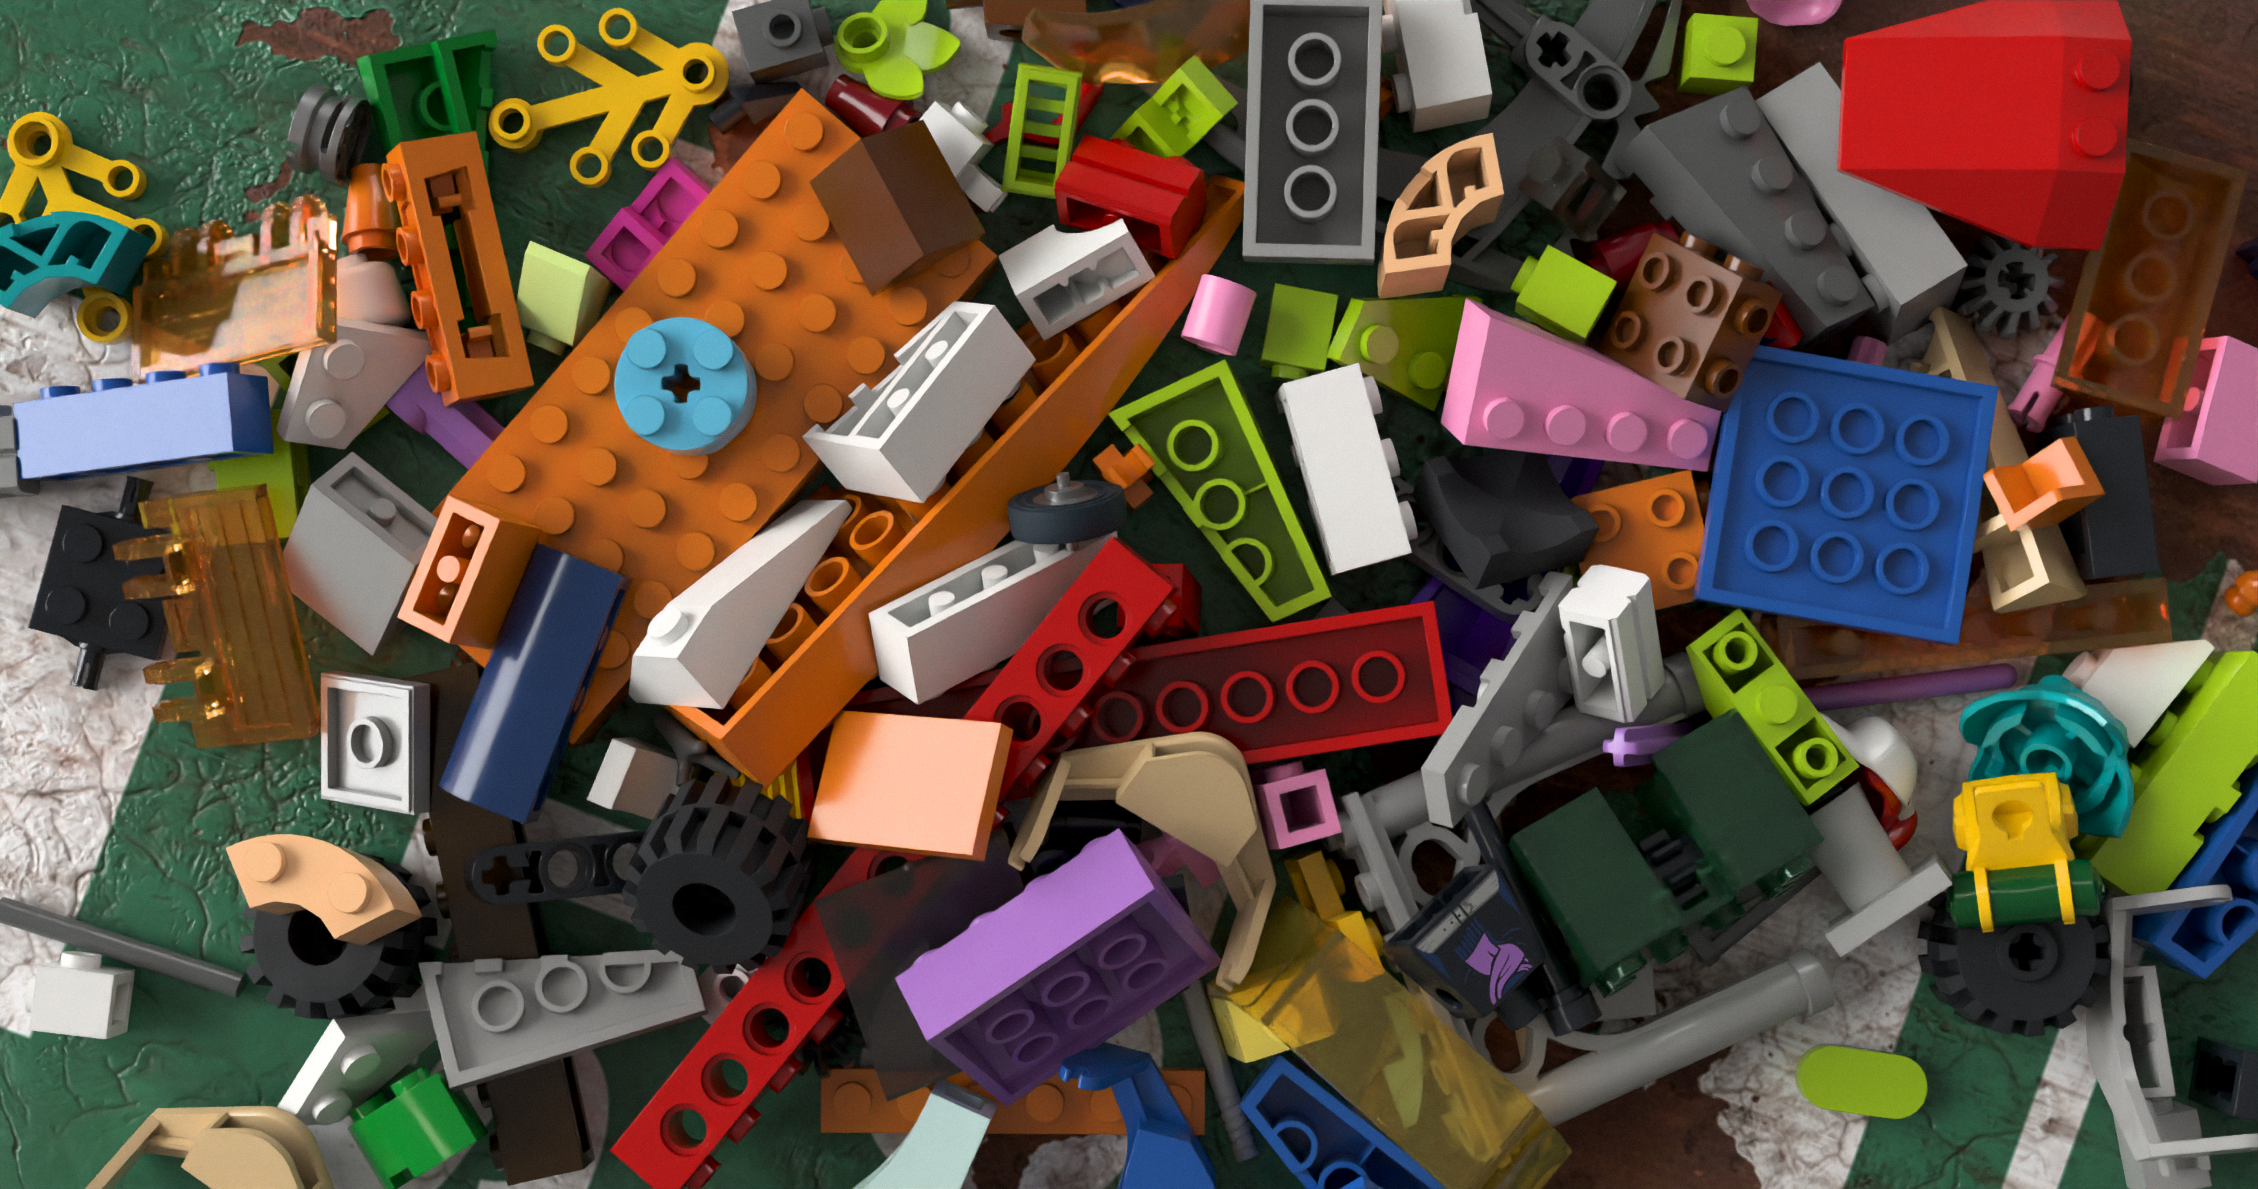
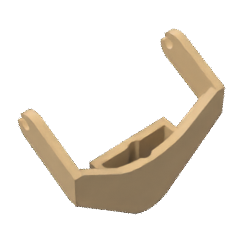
M1189 732L1061 752L1035 788L1010 852L1008 864L1022 871L1025 861L1031 862L1044 839L1058 801L1116 800L1115 803L1215 861L1237 909L1216 977V984L1231 992L1233 983L1240 984L1250 969L1276 887V876L1248 768L1241 752L1227 739L1208 732Z
M273 1106L157 1108L85 1188L114 1189L144 1153L185 1158L181 1167L211 1189H335L312 1132L299 1118L286 1110Z

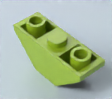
M1740 608L1733 611L1686 647L1706 710L1748 764L1803 805L1808 806L1859 767L1858 763Z

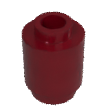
M1648 220L1591 245L1592 258L1586 260L1585 265L1617 281L1614 294L1611 297L1615 303L1622 300L1637 269L1639 260L1644 254L1654 232L1679 241L1677 233L1668 221L1664 220L1654 225Z

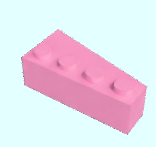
M1466 298L1441 418V424L1461 443L1469 446L1708 471L1721 411L1684 400L1613 358L1595 351L1593 348L1573 340H1566L1541 330L1533 324L1515 317L1511 318Z

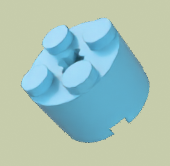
M686 317L669 318L640 329L632 334L628 340L627 346L623 350L616 367L614 380L615 396L625 421L630 429L635 431L640 437L668 452L683 456H701L716 452L733 440L745 428L753 416L757 402V381L752 365L741 348L717 327L702 320ZM689 373L692 378L701 383L699 391L689 392L687 402L684 403L683 399L673 392V387L675 383L683 382L684 374Z

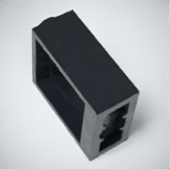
M2115 405L2075 410L2071 414L2055 416V428L2035 433L2037 453L2060 438L2076 436L2106 493L2058 524L2082 580L2160 571L2139 414L2116 417Z

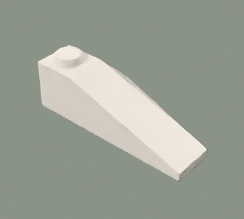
M846 500L799 501L669 602L664 610L657 614L650 622L647 630L648 634L633 654L629 695L636 703L724 709L766 641L770 638L788 610V607L803 587L808 576L838 533L839 527L849 516L853 509Z

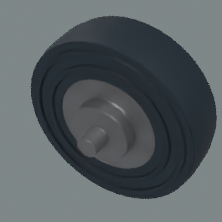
M1069 472L1057 473V483L1029 489L1015 495L1008 502L1009 525L1012 535L1016 540L1031 544H1065L1066 551L1078 550V542L1098 538L1117 531L1126 524L1127 520L1125 494L1120 485L1098 480L1070 481Z

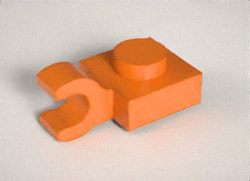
M1140 443L1132 449H1128L1122 455L1111 444L1092 460L1091 468L1102 481L1122 487L1125 494L1126 508L1131 515L1147 503L1153 495L1147 483L1154 478L1149 470L1156 465V462Z

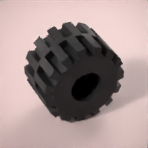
M711 776L706 787L697 779L683 783L676 795L670 793L662 802L629 862L624 874L628 880L622 891L624 904L635 907L630 918L638 932L650 931L655 938L651 945L663 955L673 951L684 957L681 965L695 970L699 969L701 963L712 965L715 974H733L737 964L741 965L748 972L762 967L767 956L775 958L784 948L817 876V873L814 871L820 861L818 846L808 843L809 824L806 819H793L789 815L793 804L780 794L773 800L761 794L763 785L746 779L742 787L734 786L729 776Z
M359 853L383 865L395 875L406 887L419 910L432 902L424 887L407 884L413 874L400 864L384 862L383 857ZM247 903L242 916L255 920L253 934L240 935L241 953L256 954L257 963L246 969L253 984L272 986L265 997L277 1008L295 1009L294 1016L309 1019L332 1020L355 1016L380 1015L395 1010L396 1007L392 998H411L421 986L412 977L415 969H420L418 963L433 962L436 954L423 950L425 936H438L437 918L423 916L363 946L334 939L321 918L307 909L284 915H276L251 909Z
M1940 892L1927 904L1936 911L1931 923L1920 921L1917 938L1927 940L1928 954L1918 955L1921 971L1933 976L1936 984L1931 986L1930 990L1939 1002L1951 1005L1955 1009L1953 1014L1967 1022L2007 1035L2016 1033L2026 1037L2045 1035L2044 1027L2053 1026L2064 1029L2077 1021L2072 1010L2077 1005L2091 1008L2101 994L2089 986L2094 974L2108 977L2111 959L2098 957L2097 943L2110 942L2106 924L2093 922L2089 916L2076 917L2075 924H2064L2063 920L1998 926L1994 927L1992 932L1983 933L1981 927L1960 930L1957 928L1956 923L1952 921L1951 914L1946 910V892ZM2020 941L2029 944L2028 956H2019L2017 959L2009 956L2010 943L2015 944Z

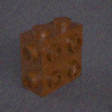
M1684 231L1680 240L1677 241L1654 232L1644 254L1639 260L1637 269L1616 313L1611 319L1610 326L1598 350L1684 400L1726 413L1734 394L1742 384L1746 369L1764 333L1772 322L1773 314L1784 293L1760 281L1765 271L1763 268L1729 253L1724 262L1716 259L1715 256L1720 247L1706 239Z

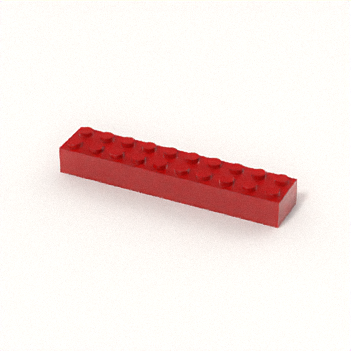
M1434 601L1131 648L1128 652L1136 658V661L1129 671L1112 689L1104 683L1101 684L1087 701V704L1094 709V712L1083 727L1070 740L1060 734L1045 753L1052 760V763L1029 791H1025L1018 785L1006 801L1032 797L1035 788L1061 752L1189 732H1208L1219 735L1237 747L1243 755L1246 764L1443 735L1454 717L1436 603ZM1079 657L1055 660L1051 665V674L1059 686L1072 689L1082 679L1083 665ZM1003 669L980 672L949 688L941 696L927 700L919 705L891 686L859 691L842 710L962 720ZM1020 702L1012 709L1010 726L1013 732L1018 737L1026 740H1031L1037 735L1041 726V718L1034 706L1026 702ZM834 723L823 729L796 758L805 819L809 825Z

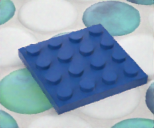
M1758 345L1743 376L1740 388L1734 394L1726 413L1723 412L1692 601L1947 646L1958 645L1998 386Z

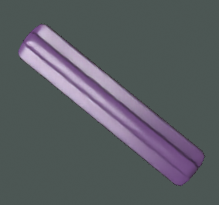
M1687 721L1616 728L1614 739L1604 740L1602 748L1603 753L1613 754L1614 766L1621 768L1690 759L1692 749L1702 748L1703 736L1694 735L1692 723Z

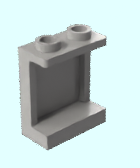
M352 451L311 484L273 578L366 652L374 656L409 625V623L397 617L438 518Z

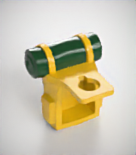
M2056 772L2008 775L1962 783L1961 794L1953 799L1952 829L1957 848L1967 851L1966 871L1952 874L1953 885L1947 888L1945 900L1946 910L1951 914L1952 921L1956 923L1959 930L1981 927L1984 933L1992 932L1994 927L2058 920H2063L2064 924H2075L2076 917L2099 915L2100 907H2102V898L2105 896V886L2097 868L2093 867L2090 859H2075L2069 840L2078 835V815L2069 786L2059 782Z

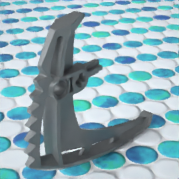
M1472 0L1470 2L1472 12L1478 13L1479 22L1513 49L1507 58L1519 67L1521 75L1527 81V84L1520 94L1499 115L1467 138L1493 133L1504 196L1494 222L1473 228L1464 235L1478 243L1462 257L1451 253V266L1446 281L1485 292L1520 295L1510 288L1524 262L1489 246L1520 214L1585 129L1600 130L1611 125L1614 129L1615 137L1581 204L1552 247L1575 259L1570 242L1594 243L1598 240L1591 213L1614 211L1617 208V204L1608 183L1627 181L1633 177V174L1627 177L1613 159L1641 132L1634 120L1653 114L1659 109L1658 103L1646 90L1645 86L1663 79L1669 73L1682 0H1667V7L1656 44L1639 81H1630L1622 67L1635 46L1656 0H1593L1573 28L1563 22L1553 21L1545 13L1537 20L1514 0ZM1136 11L1130 19L1126 33L1122 73L1151 98L1167 81L1155 67L1163 66L1172 73H1175L1189 59L1148 35L1142 14ZM1553 44L1562 51L1558 59L1560 66L1554 62L1551 68H1547L1538 59L1543 51L1541 47L1546 51L1548 46ZM1211 72L1238 102L1229 112L1235 118L1238 128L1232 133L1218 123L1201 141L1245 174L1248 91ZM1593 82L1602 83L1607 86L1613 93L1614 107L1607 111H1597L1591 108L1586 103L1583 95L1584 86ZM1378 147L1376 198L1394 205L1406 186L1431 158ZM1376 219L1375 254L1380 256L1387 224Z

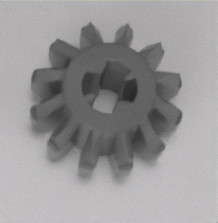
M1985 235L1974 242L1976 255L1968 253L1962 255L1968 264L1965 274L1969 277H1963L1957 293H1967L1969 301L1962 303L1957 308V314L1963 317L1977 311L1979 316L1975 323V332L1984 334L1996 325L2000 338L2002 340H2009L2016 337L2019 328L2027 334L2040 330V315L2051 316L2057 313L2059 305L2047 293L2063 289L2066 281L2058 276L2048 275L2047 269L2055 266L2059 261V256L2055 253L2039 258L2036 255L2039 250L2037 248H2029L2001 236L1995 242L1992 238ZM2005 275L2007 282L2016 283L2017 292L2011 295L2008 288L1999 287L1998 277Z

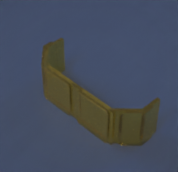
M1287 895L1282 897L1267 913L1253 962L1240 984L1234 982L1232 991L1228 992L1216 984L1217 971L1206 984L1208 987L1206 992L1212 998L1221 995L1270 1030L1446 1189H1542L1573 1152L1559 1132L1548 1123L1543 1116V1112L1468 1043L1442 1023L1421 1001L1356 943L1347 938L1340 930L1334 929L1319 919L1316 914Z

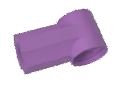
M425 361L386 403L396 415L423 435L428 433L468 470L506 428L476 401L444 407L441 392L434 393L429 385Z

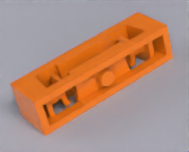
M476 131L400 142L386 155L388 163L382 164L381 176L389 202L397 201L402 227H398L396 230L397 248L402 263L405 266H412L417 290L411 292V308L417 327L420 330L426 329L432 354L426 355L425 367L432 391L434 393L441 392L443 405L448 407L516 394L534 386ZM454 206H459L461 219L455 220L453 223L476 323L485 322L486 324L467 328V333L462 334L459 332L458 323L464 320V315L441 215H439L452 213Z

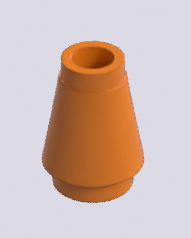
M376 163L360 164L350 169L351 180L349 181L342 243L349 247V255L363 253L366 254L369 262H385L399 257L396 230L398 227H402L397 201L389 202L386 197L381 176L382 164Z

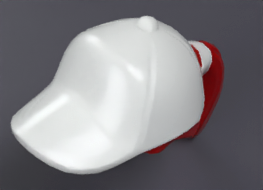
M1820 713L1859 765L1856 770L1841 780L1839 784L1845 789L1857 781L1860 782L1875 816L1894 848L1899 851L1910 841L1918 824L1917 811L1911 799L1917 780V763L1908 743V738L1900 734L1890 723L1881 717L1866 716L1840 726L1826 715Z

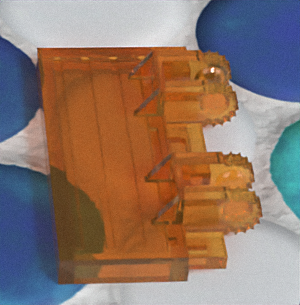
M309 193L295 198L294 203H291L289 206L286 202H277L266 206L265 211L261 212L263 216L260 219L263 225H260V235L251 233L234 238L236 235L232 232L233 228L228 226V222L224 223L223 220L217 219L202 224V228L198 229V231L195 230V227H186L174 232V236L170 237L172 240L169 244L172 249L169 250V260L159 258L144 262L143 285L133 287L131 379L133 383L139 385L146 384L145 374L149 372L177 370L185 371L186 378L200 376L199 366L204 364L238 363L240 366L337 343V216L327 213L328 209L325 208V202L321 201V197L317 198L315 194L310 195Z
M267 484L179 493L171 497L147 499L139 502L138 505L144 529L170 527L172 533L133 538L115 543V545H112L116 561H136L144 558L163 557L167 574L155 576L142 575L124 582L122 588L125 599L135 600L186 593L185 596L168 597L162 600L174 653L198 650L201 653V657L157 662L142 669L145 682L149 685L193 681L196 696L169 698L154 705L152 711L155 722L195 720L191 724L197 749L312 738L321 732L320 713Z

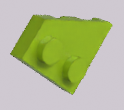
M1452 294V296L1438 297L1421 295L1400 296L1392 299H1379V297L1351 298L1325 357L1343 367L1359 363L1363 378L1372 375L1378 386L1419 408L1434 411L1444 390L1443 383L1454 359L1465 300L1468 298L1482 304L1483 299L1468 294Z

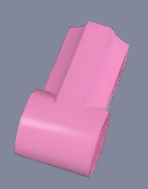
M1206 274L1202 275L1181 337L1197 345V349L1218 356L1222 353L1236 356L1257 293L1241 284L1224 278Z

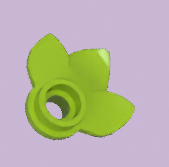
M881 0L872 13H857L842 22L835 37L834 50L840 65L850 72L864 74L869 87L874 92L896 100H911L924 94L923 75L936 73L948 66L960 52L961 43L950 32L924 22L927 15L928 0Z

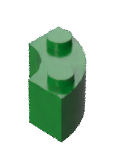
M425 1065L390 1086L396 1095V1098L390 1102L386 1100L383 1093H380L348 1112L354 1124L347 1129L383 1189H398L489 1133L463 1089L453 1091L449 1088L445 1069L431 1076Z

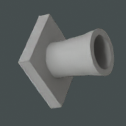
M1859 781L1843 789L1842 793L1816 807L1794 822L1789 829L1783 831L1813 861L1849 907L1848 910L1830 921L1825 934L1840 958L1953 885L1951 879L1953 872L1938 851L1909 869L1875 816Z

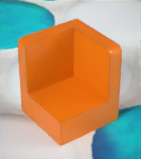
M2076 436L2058 439L2022 464L1994 467L1983 474V479L2011 532L2055 526L2106 494Z

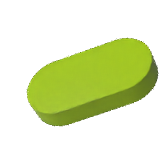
M1819 1044L1811 1047L1801 1056L1795 1071L1796 1084L1802 1096L1815 1106L1831 1111L1902 1119L1911 1116L1920 1109L1926 1099L1928 1090L1927 1079L1922 1068L1912 1059L1894 1052L1836 1044Z

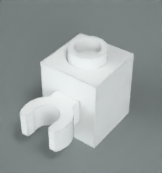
M934 101L920 120H924L962 191L985 212L990 210L994 213L1010 193L1001 191L1002 185L978 167L979 163L994 146L982 134L988 126L987 123L960 101L953 108L947 103Z

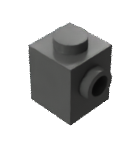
M771 0L732 11L748 72L755 83H768L829 65L824 46L835 44V39L825 6L813 9L810 0Z

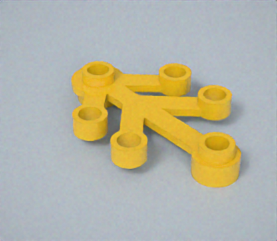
M622 8L610 9L603 14L599 22V32L603 40L615 50H627L630 48L663 69L637 77L579 44L575 35L567 27L557 24L550 25L542 30L537 40V47L542 57L553 66H568L602 87L532 106L518 98L503 100L490 113L488 121L490 134L504 149L514 153H524L538 145L544 130L608 113L590 146L577 150L570 160V171L573 177L585 187L598 188L609 180L612 172L611 162L644 105L648 102L669 97L653 130L639 133L634 138L631 146L634 160L643 169L657 172L669 158H672V146L695 107L709 106L717 102L725 94L730 82V69L726 59L719 50L709 44L699 42L689 43L678 49L641 28L629 11ZM619 19L629 21L630 32L623 39H613L610 37L609 29L614 21ZM556 36H565L569 40L567 51L560 56L550 55L548 52L549 42ZM696 63L706 65L708 67V75L703 82L692 84L687 81L686 73L690 66ZM511 113H520L524 118L522 128L513 134L506 133L503 129V122L506 116ZM652 140L661 142L663 145L661 157L652 162L643 160L641 154L643 146ZM589 157L599 158L602 165L599 174L593 178L582 177L580 171L582 162Z
M46 112L29 113L13 124L8 134L7 148L10 157L15 163V167L0 199V221L7 216H12L15 224L27 221L23 213L40 181L48 201L42 216L51 215V212L57 211L84 212L116 221L139 233L146 228H153L156 233V240L145 258H158L166 252L170 240L169 234L163 225L148 218L135 220L75 194L65 170L66 168L103 183V187L109 194L121 200L131 201L140 197L147 185L146 175L139 166L122 159L111 161L74 145L69 127L52 114ZM42 135H49L51 138L50 150L44 155L37 156L34 150L36 140ZM123 170H130L133 174L131 186L126 190L119 191L115 184L117 175ZM100 287L82 288L85 299L77 310V324L82 334L88 339L104 345H117L128 339L136 324V316L131 304L124 298L114 295L112 291ZM116 309L120 315L119 325L114 330L107 332L102 324L103 316L107 311Z

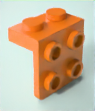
M1684 470L1571 498L1570 500L1574 504L1588 511L1600 527L1584 561L1579 563L1581 576L1591 566L1599 564L1640 572L1650 578L1655 610L1693 602L1711 490L1708 479L1696 482L1693 470Z

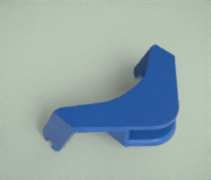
M1103 1042L1094 1049H1085L1062 1060L1058 1076L1064 1082H1069V1079L1074 1078L1079 1079L1078 1088L1098 1091L1111 1086L1127 1130L1126 1160L1116 1189H1216L1214 1166L1150 1053Z

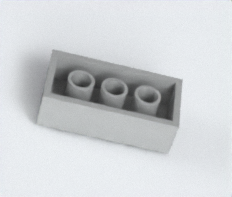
M1250 0L1242 252L1244 262L1337 265L1374 264L1383 0Z

